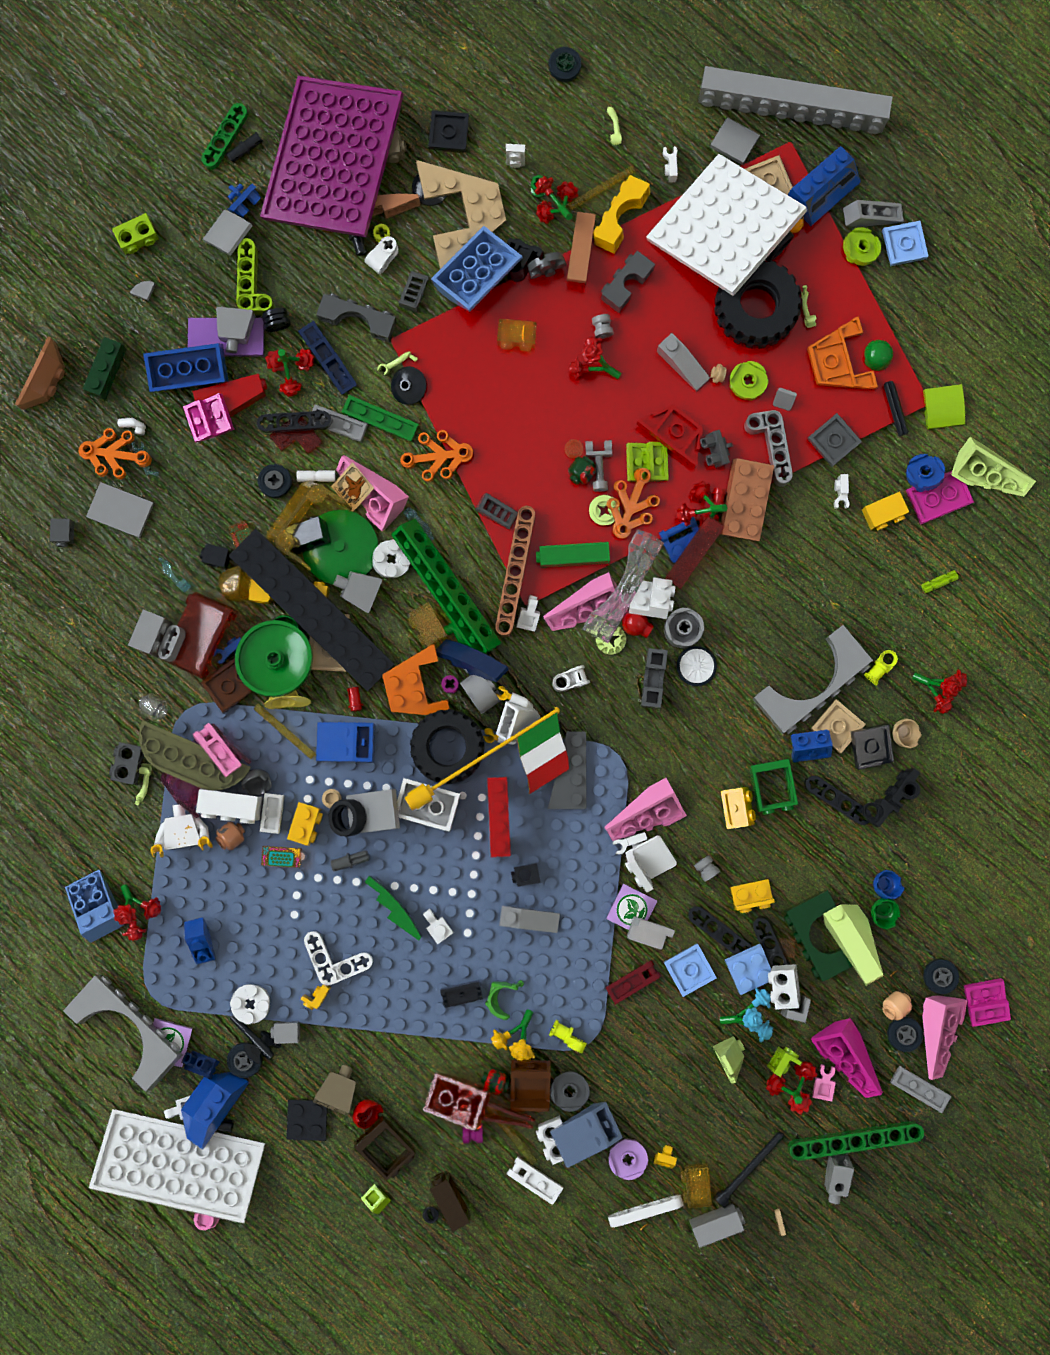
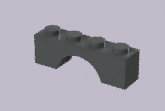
M332 293L329 295L323 294L316 314L319 321L335 326L348 317L361 318L369 325L372 338L390 343L397 323L396 317L391 312H379L370 305H365L364 307L358 305L354 300L347 299L345 301Z

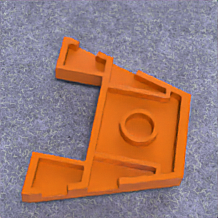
M859 316L807 348L817 385L877 389L878 385L874 371L854 375L844 340L862 335L863 330Z
M431 644L382 674L391 712L428 715L438 710L450 709L448 699L428 703L419 665L438 661L435 644Z

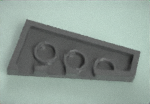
M567 732L564 746L568 754L569 770L555 778L548 809H586V732Z

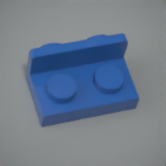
M829 730L791 735L793 763L831 757L833 744Z

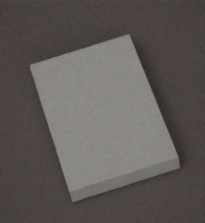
M100 482L86 517L140 538L154 503Z
M396 789L346 796V799H354L364 807L366 823L360 833L400 828ZM347 807L349 826L351 827L353 822V815L349 807Z

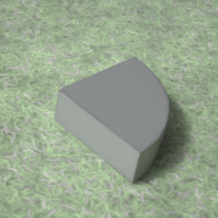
M152 281L140 282L132 288L130 294L149 301L156 284Z

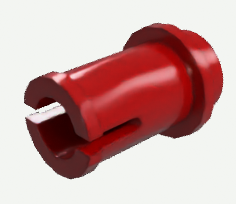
M714 488V492L711 493L713 494V503L715 505L724 504V498L727 495L725 489Z
M359 687L347 689L350 703L348 708L351 709V712L361 711L363 704L360 699Z

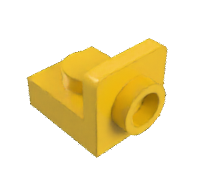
M324 984L321 987L317 986L312 995L315 997L314 999L307 995L301 997V1000L304 1001L303 1005L311 1010L320 1008L332 987Z

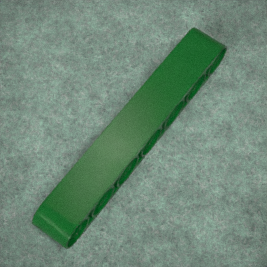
M906 1121L794 1139L789 1142L787 1150L793 1159L801 1161L918 1142L923 1139L924 1130L918 1123ZM917 1127V1134L910 1136V1129ZM893 1130H898V1136L895 1139H891L890 1133ZM878 1133L879 1139L876 1142H871V1135ZM855 1136H859V1143L857 1145H852V1138ZM839 1139L841 1141L840 1146L832 1148V1142ZM816 1142H820V1150L813 1151V1144ZM795 1146H802V1151L799 1154H793Z

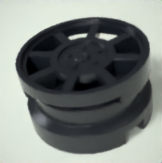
M274 308L263 313L261 317L263 322H265L264 328L266 332L281 331L291 325L290 319L287 318L288 311L286 308Z

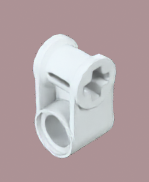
M389 236L384 237L365 258L364 262L379 275L386 270L390 262L398 254L399 249L395 239Z
M580 665L556 675L552 681L553 689L557 692H565L589 684L590 680H587L584 672L585 666ZM563 678L566 681V687L559 688L556 685V680Z

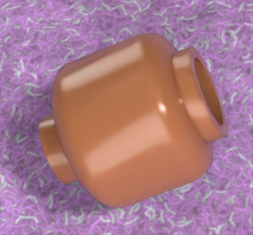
M227 822L216 831L217 837L215 839L223 850H233L244 842L243 833H245V830L239 823L235 825L233 822Z

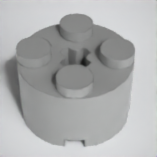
M679 608L673 611L664 624V635L667 641L677 648H689L695 645L704 631L702 617L689 608ZM682 624H684V627L688 626L686 633L679 629Z
M470 675L460 683L481 714L502 701L495 694L501 695L491 680Z

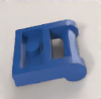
M692 517L688 526H685L684 522L667 531L662 530L658 532L672 563L707 546L694 517ZM691 527V532L669 542V537Z

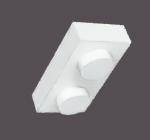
M506 144V165H510L513 168L525 166L524 144Z

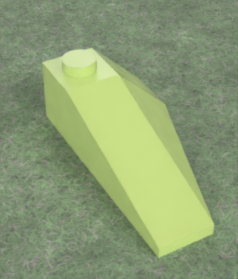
M972 437L967 440L958 452L951 473L952 476L967 485L1001 490L1002 492L1025 496L1036 482L1032 477Z
M839 905L824 913L825 926L865 985L883 977L870 924L858 905Z
M732 1036L713 1046L729 1081L733 1085L736 1083L744 1059L742 1051L745 1048L740 1039L736 1040Z

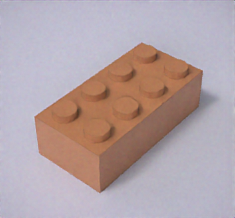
M739 458L732 460L726 491L727 495L724 501L728 509L726 512H722L719 535L760 541L774 465Z

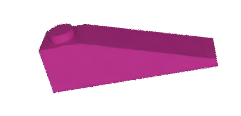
M851 1018L835 1021L811 1038L820 1055L825 1059L829 1058L835 1064L834 1068L838 1072L842 1071L849 1078V1082L865 1098L882 1095L881 1086L862 1036Z

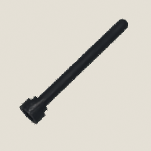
M778 1132L725 1190L718 1191L713 1196L723 1208L730 1203L729 1200L732 1193L784 1138V1134Z

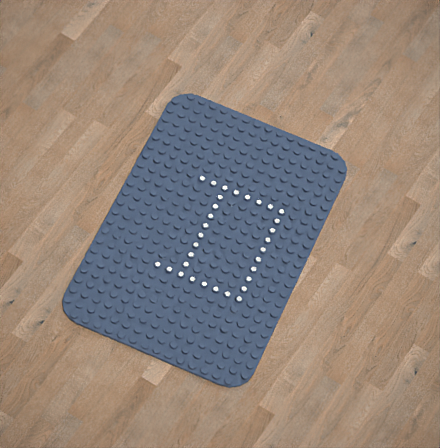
M215 702L199 703L185 710L177 719L172 733L197 744L199 743L192 734L196 731L200 732L206 724L210 723L239 762L250 766V770L261 769L269 774L272 787L266 793L285 796L280 834L260 832L261 818L260 820H255L254 824L241 823L240 818H236L235 821L220 820L221 816L218 815L216 819L201 817V813H196L199 789L202 788L166 774L160 825L164 822L165 818L174 817L173 805L184 804L185 815L195 814L208 826L209 840L212 843V848L208 844L203 846L204 850L199 845L164 850L163 847L164 856L160 857L159 852L156 854L151 899L156 897L159 899L161 912L157 917L150 918L148 921L143 975L144 983L150 995L162 1006L179 1011L232 1016L230 1001L234 992L244 985L254 984L263 987L270 997L269 1012L264 1020L299 1021L302 1024L492 1043L491 1038L494 1035V1029L501 1033L507 1030L508 1032L521 1024L526 1009L534 1012L526 1033V1044L531 1045V1048L558 1051L573 1050L563 1040L555 1036H549L551 1028L554 1029L552 1026L556 1019L559 1020L560 1024L568 1028L573 1027L574 1030L571 1036H575V1038L577 1037V1039L583 1040L587 1044L591 1043L599 1034L606 1014L608 992L605 987L609 984L614 922L606 919L618 893L621 854H616V852L622 848L619 843L612 844L613 841L607 833L605 826L626 808L628 792L627 768L620 755L609 746L586 741V809H548L555 779L529 794L528 779L520 759L518 743L515 745L506 744L484 758L473 775L464 779V781L443 784L438 787L461 794L450 832L399 818L400 828L365 832L355 836H339L333 832L328 821L330 808L326 807L322 802V796L326 790H337L341 794L342 800H345L348 795L396 789L398 800L404 778L426 785L429 784L430 786L438 783L424 776L415 766L411 757L410 740L418 723L268 709L245 705H235L223 714ZM359 722L376 724L374 763L316 761L317 723ZM442 729L431 738L429 750L436 762L443 765H452L460 761L464 756L466 743L458 731ZM481 730L483 736H490L486 735L484 730ZM207 735L204 739L208 742L212 737ZM484 740V754L501 743H498V740L486 743ZM487 778H508L511 856L491 857ZM241 781L230 788L215 790L248 795L247 791L242 789ZM264 794L255 795V796H257V797H264ZM298 802L320 808V813H323L320 825L317 824L315 832H317L315 842L311 843L310 846L287 839ZM345 806L342 811V823L346 829H349L348 808ZM227 822H233L235 825L239 823L245 830V833H243L244 842L233 850H223L215 839L217 837L216 831ZM268 847L267 850H269V851H268L267 854L265 855L263 852H264V851L266 852V848ZM300 849L298 852L300 853L299 857L298 854L297 856L296 854L294 855L292 867L268 864L270 851L294 853L292 850ZM364 850L368 851L369 861L353 865V868L348 867L333 872L330 860L346 856L347 853L351 855ZM537 863L540 883L517 887V883H513L511 876L514 867ZM522 870L520 878L524 881L531 878L530 871ZM371 875L386 887L403 905L422 935L420 940H417L387 918L392 911L376 901L380 893L365 883L368 876ZM502 905L560 913L558 931L553 933L499 926ZM429 909L437 920L443 917L454 932L439 944L436 943L426 929L431 924L424 917L423 913ZM203 917L209 929L215 960L196 964L185 941L184 922ZM312 931L321 934L333 964L362 952L371 954L373 964L369 969L329 985L332 988L320 1008L311 1010L303 1005L304 1001L301 1000V997L307 995L314 999L315 997L312 995L317 986L321 987L323 985L317 976L305 946L304 938L306 934ZM310 935L311 939L308 942L309 944L313 943L315 949H311L312 953L323 949L322 946L317 947L316 941H318V937ZM317 953L315 960L317 963L323 964L326 961V956L323 953ZM361 956V960L356 963L355 959H352L355 971L359 970L357 968L358 965L364 964L366 967L369 959ZM328 963L324 967H319V970L324 969L325 975L323 979H328L330 982L333 974L327 972L326 968L330 967ZM348 963L342 964L341 972L349 974L351 966ZM479 980L483 1000L447 1008L443 1006V998L440 993L441 988ZM522 980L524 985L519 987L518 990L502 988L498 993L499 1007L503 1012L509 1014L510 1018L503 1020L494 1016L485 1004L491 983L498 981L512 984ZM247 999L246 1007L254 1009L255 1000L250 1001ZM522 1029L511 1035L512 1037L507 1040V1045L512 1046L514 1042L518 1043L521 1039Z

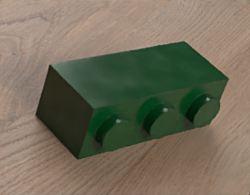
M106 337L103 338L83 386V390L88 395L106 401L127 350L122 343Z

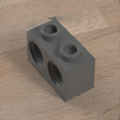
M119 742L118 746H115L114 765H111L109 771L111 780L138 785L139 768L144 758L141 746ZM130 748L132 750V757L126 759L124 753ZM126 767L128 770L127 777L122 778L120 775V771L122 768Z

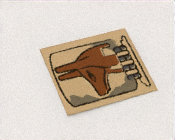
M353 462L331 486L352 512L374 489Z

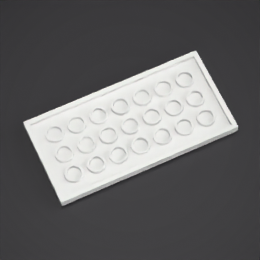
M112 1109L89 1189L244 1224L265 1143L215 1132L202 1150L186 1138L184 1125Z

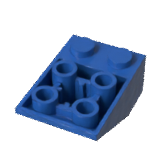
M318 722L316 761L374 763L376 724Z

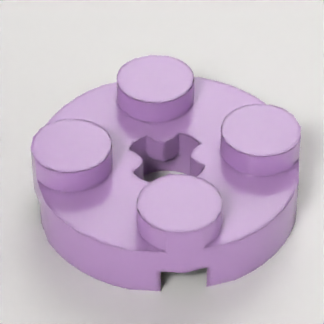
M622 1139L611 1147L608 1160L610 1168L615 1175L625 1180H633L643 1174L648 1163V1156L643 1145L637 1140ZM626 1154L634 1157L631 1160V1164L623 1162Z

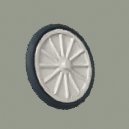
M701 646L685 649L677 660V672L680 678L692 686H702L709 683L717 671V662L711 651Z

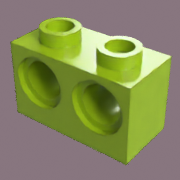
M146 213L112 228L125 255L133 254L143 246H151L159 239ZM144 229H149L147 234H141ZM126 237H132L131 241L124 242Z

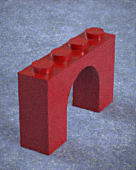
M487 778L491 857L511 856L508 778Z

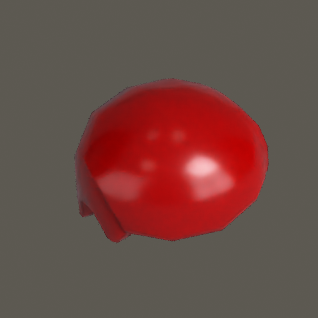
M370 1099L360 1101L353 1111L352 1118L354 1124L361 1129L369 1128L379 1119V1113H383L382 1106Z

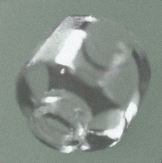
M149 693L146 696H142L139 700V712L151 721L161 720L168 712L167 702L157 694Z

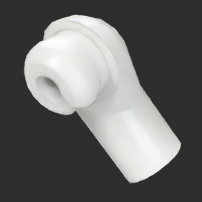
M118 419L119 428L132 427L135 428V434H145V424L137 419Z

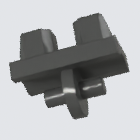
M720 430L713 431L700 440L704 449L710 448L711 454L706 456L708 466H715L717 468L730 463L728 448L733 447V444L726 443L725 437L722 438Z

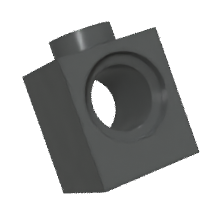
M50 518V542L56 544V547H68V544H74V521L71 519Z

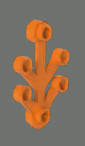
M111 428L105 429L103 436L94 442L85 441L79 447V455L83 459L92 462L96 474L100 477L106 476L108 469L105 465L101 464L97 456L105 457L113 469V475L117 479H123L126 476V471L119 466L115 458L135 461L143 468L148 467L152 461L151 456L146 451H139L137 453L117 451L124 445L134 441V435L130 431H124L121 438L106 449L100 447L116 438V432ZM112 432V436L107 437L108 433ZM127 435H131L129 439H125ZM142 455H144V459H143V460H139V458H140ZM100 468H104L102 473H99ZM122 470V474L117 475V472Z
M440 430L437 433V439L442 443H447L453 449L445 451L431 440L427 433L423 432L418 436L419 442L422 445H427L435 453L413 455L407 452L401 456L400 462L405 468L411 469L415 467L416 463L435 461L429 470L422 472L424 481L431 482L445 461L454 458L450 465L442 468L440 472L445 480H449L461 462L471 460L473 457L472 447L466 443L458 444L449 437L445 430ZM445 433V439H440V435ZM423 436H427V440L425 442L421 441ZM465 449L467 451L465 455H460L461 450ZM410 457V462L405 463V458ZM445 471H450L448 476L445 477L443 475ZM427 473H431L429 479H425Z
M638 468L635 471L634 479L637 482L630 499L626 493V482L618 480L614 483V489L618 492L625 511L623 517H621L618 510L620 506L619 500L610 498L607 501V507L611 510L615 521L612 529L613 534L617 538L624 539L630 535L631 529L642 524H650L653 520L650 513H642L639 518L630 521L632 514L649 506L656 507L660 503V499L656 495H650L646 500L637 503L644 484L651 478V473L646 468ZM643 472L646 473V478H645V479L642 478V473H643ZM619 483H622L623 488L621 490H619L618 488ZM653 497L656 500L654 504L651 503ZM614 500L616 505L612 508L611 502ZM645 515L648 516V521H647V522L644 521V516H645ZM621 526L625 527L623 533L620 531Z

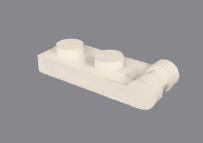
M517 1156L514 1161L515 1165L508 1170L507 1174L553 1205L563 1190V1186ZM521 1168L526 1170L524 1176L519 1174Z

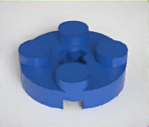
M919 454L909 461L906 478L909 484L915 487L917 491L923 492L935 489L944 481L945 466L938 457ZM922 470L930 471L929 475L921 474Z

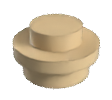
M718 364L716 367H713L711 378H713L714 383L723 382L726 376V368L722 364Z
M335 789L326 790L322 796V802L328 808H331L335 802L342 800L341 794Z

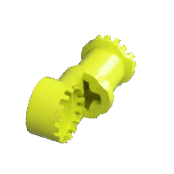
M891 650L883 651L874 662L875 665L868 673L865 672L864 676L877 686L881 677L885 673L888 674L896 665L898 660L896 653ZM887 653L893 656L891 664H886L883 661V657Z
M556 1019L552 1026L554 1029L551 1028L549 1036H555L563 1040L569 1048L583 1053L587 1043L583 1042V1040L580 1041L575 1036H571L574 1028H568L560 1024L559 1020Z

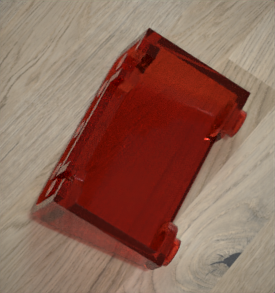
M194 592L188 595L186 599L187 606L177 626L184 629L185 639L176 659L167 663L204 680L209 674L207 665L211 666L212 662L210 661L226 628L230 626L228 621H235L238 611L212 598Z

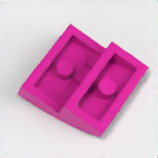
M220 393L205 400H197L183 406L196 443L234 430L223 395Z
M1002 978L964 985L972 1027L1011 1020L1009 1002L1006 999L1005 984Z

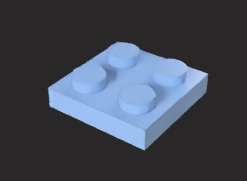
M921 221L883 228L882 232L890 266L924 260L929 257Z
M698 943L664 961L682 997L717 978Z
M760 944L725 959L740 995L769 982L768 972L771 971V967Z

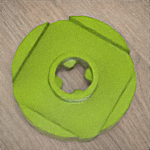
M864 227L855 228L844 238L843 249L848 262L865 266L873 263L879 256L881 243L877 236L874 237L871 234L872 231ZM860 243L866 247L864 250L859 247Z
M754 361L738 364L730 375V389L737 397L744 400H754L761 396L768 385V378L764 367ZM751 376L754 383L745 384L744 377L748 378Z

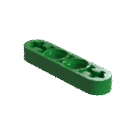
M236 103L232 105L203 152L201 160L207 169L214 170L219 166L247 120L248 112L243 104ZM242 110L243 114L237 116L235 112ZM229 124L235 126L234 131L231 133L225 132V127ZM218 140L225 142V146L221 149L215 147V143ZM213 156L214 162L210 161L208 164L207 158L211 159Z

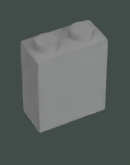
M733 1203L728 1204L725 1208L721 1207L689 1219L699 1248L744 1231L742 1224H745V1220L739 1207L735 1208Z

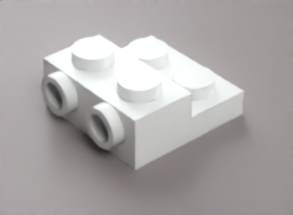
M653 577V582L633 579L629 613L667 619L668 612H672L674 601L670 600V597H674L675 586H672V580Z

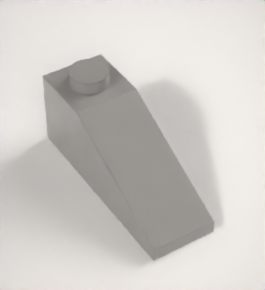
M856 200L843 208L845 226L868 227L904 222L901 203Z
M673 333L658 346L657 353L696 392L710 379L709 375L686 346Z
M502 905L499 926L557 933L560 913Z

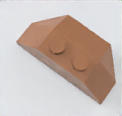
M47 337L28 379L15 402V405L22 410L49 401L50 397H53L56 392L58 381L64 376L65 366L58 346L51 337Z

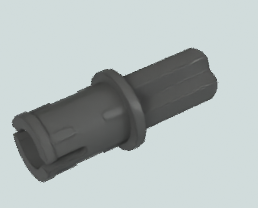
M367 850L351 855L347 853L346 856L330 860L333 872L348 867L353 868V865L369 861L370 856Z

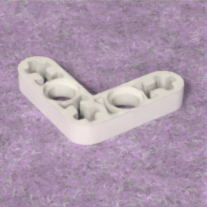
M309 932L304 938L305 946L317 976L324 985H332L369 969L373 964V957L367 952L359 953L333 964L319 932ZM310 935L318 937V941H316L317 947L322 946L323 949L312 953L311 949H315L313 943L309 944L308 942L311 939ZM317 953L325 954V963L319 964L316 962L315 957ZM361 956L369 959L366 967L364 964L358 965L357 968L359 970L355 971L352 959H355V963L361 960ZM328 963L330 967L326 968L327 972L333 974L330 982L328 979H323L325 975L324 969L319 970V967H324ZM348 963L351 966L349 974L341 972L342 964Z

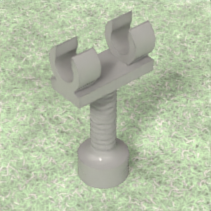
M612 440L604 441V451H593V441H585L586 457L595 458L596 481L593 482V491H607L608 482L604 481L603 457H612Z

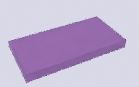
M188 318V347L220 343L223 344L225 357H264V322L262 318H255L248 343L238 344L237 353L226 352L227 342H221L218 338L217 318Z

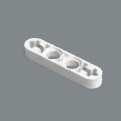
M673 1195L613 1213L608 1216L610 1227H618L684 1206L681 1195Z

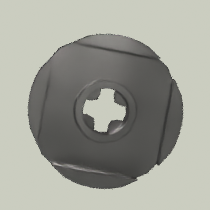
M562 253L545 254L546 258L542 260L539 257L532 260L527 265L530 277L534 279L544 274L546 277L556 274L557 269L566 266Z
M564 1071L555 1076L551 1084L550 1093L553 1102L560 1109L571 1112L579 1110L587 1102L590 1090L588 1082L583 1075L575 1071ZM568 1086H572V1089L576 1090L572 1093V1096L564 1093Z

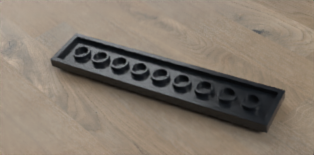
M257 528L229 555L365 690L368 691L382 677V674L395 664Z

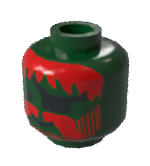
M583 456V458L577 457L568 468L569 479L576 485H579V483L588 484L596 473V464L586 456Z
M492 1067L488 1073H483L480 1083L484 1084L483 1090L485 1092L501 1096L502 1093L506 1094L510 1078H508L507 1072Z

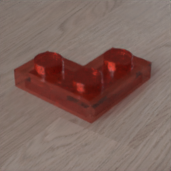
M303 417L299 419V425H308ZM290 419L281 427H288L290 425ZM313 430L278 432L269 435L281 452L296 440L307 454H310L323 443Z

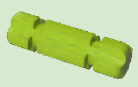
M953 570L948 572L947 575L944 574L930 580V582L923 583L921 587L924 593L933 591V589L935 590L949 584V582L952 583L958 580L959 577L957 572Z

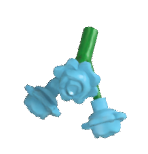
M755 988L756 998L751 1001L752 1004L737 1015L720 1017V1024L739 1023L744 1025L750 1032H757L759 1042H763L772 1037L773 1027L769 1025V1020L763 1023L762 1014L756 1008L759 1005L770 1008L771 995L765 989L759 990Z

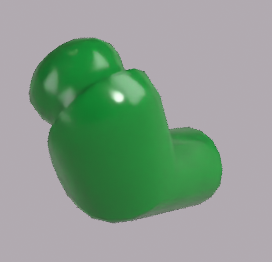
M452 623L444 626L443 629L447 635L454 633L458 643L467 645Z

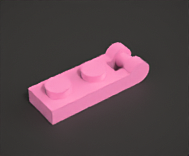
M210 723L206 724L200 732L196 731L192 734L225 778L242 766ZM210 735L212 739L206 742L204 738Z

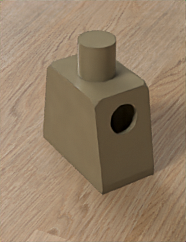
M342 1065L339 1074L330 1072L313 1102L348 1116L356 1085L355 1081L349 1079L353 1069Z

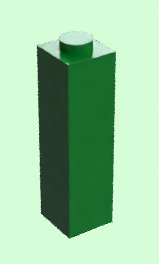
M609 542L539 546V552H536V562L540 563L541 568L609 564Z

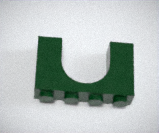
M823 890L784 910L786 915L783 916L788 927L792 926L795 932L792 935L796 943H801L804 949L801 951L803 957L812 964L811 972L815 979L819 978L822 982L853 967L841 948L832 952H820L810 941L809 932L812 923L818 917L836 907L828 890Z

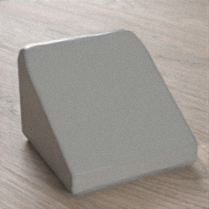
M779 388L776 392L773 406L790 411L797 394Z

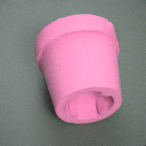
M198 1213L194 1214V1224L200 1230L211 1229L220 1220V1218Z

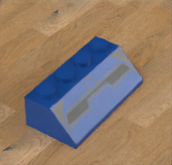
M840 146L788 193V196L807 207V212L803 216L810 226L860 184L861 181L854 158Z

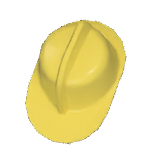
M297 691L281 697H269L264 706L268 709L305 707L311 704V700L299 696Z

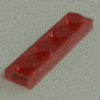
M708 515L665 576V579L672 580V584L681 589L725 525Z

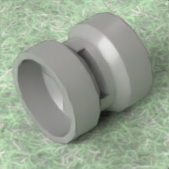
M602 314L592 318V324L596 329L594 331L596 338H606L614 334L613 328L610 326L611 317L609 314Z
M710 855L694 865L697 871H701V878L704 882L720 872L719 868L712 864L713 860Z

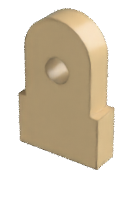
M775 1209L774 1213L779 1234L781 1236L786 1235L780 1210Z

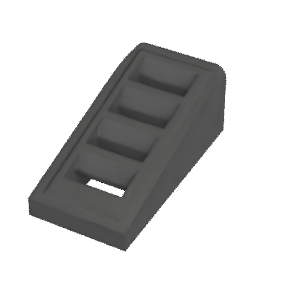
M413 271L410 272L399 301V307L418 312L429 276ZM413 278L421 279L423 282L413 281ZM411 284L420 287V290L410 287ZM411 291V292L417 293L418 295H417V296H414V295L408 294V292ZM406 298L414 299L415 302L408 301Z
M487 493L483 494L475 508L476 512L507 529H510L518 515L517 511ZM489 501L490 503H489L487 509H486V510L483 509V507L485 506L486 502ZM496 505L497 507L493 514L490 513L492 507ZM500 509H503L504 511L502 512L500 518L496 517ZM507 512H509V513H510L509 518L507 519L506 522L503 521V519L505 518Z

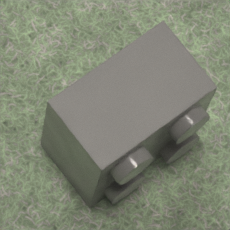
M142 610L128 646L158 657V649L166 630L171 626L172 622Z

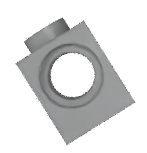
M299 1021L274 1023V1027H271V1039H274V1044L298 1043L300 1041Z

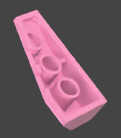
M341 456L336 469L339 476L353 462L374 487L361 504L367 511L366 516L381 531H384L403 511L409 496L392 482L349 457Z
M608 572L591 580L543 617L550 629L555 631L575 627L576 624L584 622L592 624L594 620L604 619L605 621L612 620L627 613L628 609L615 581Z
M664 778L648 787L605 826V829L612 841L635 835L636 831L643 829L650 831L653 830L654 826L661 824L663 826L671 825L687 815L667 778Z
M939 995L926 997L923 1004V1026L928 1077L931 1080L944 1076L951 1056L949 1049L953 1042L957 1040L958 1036L955 1035L958 1024L962 1025L968 1000Z

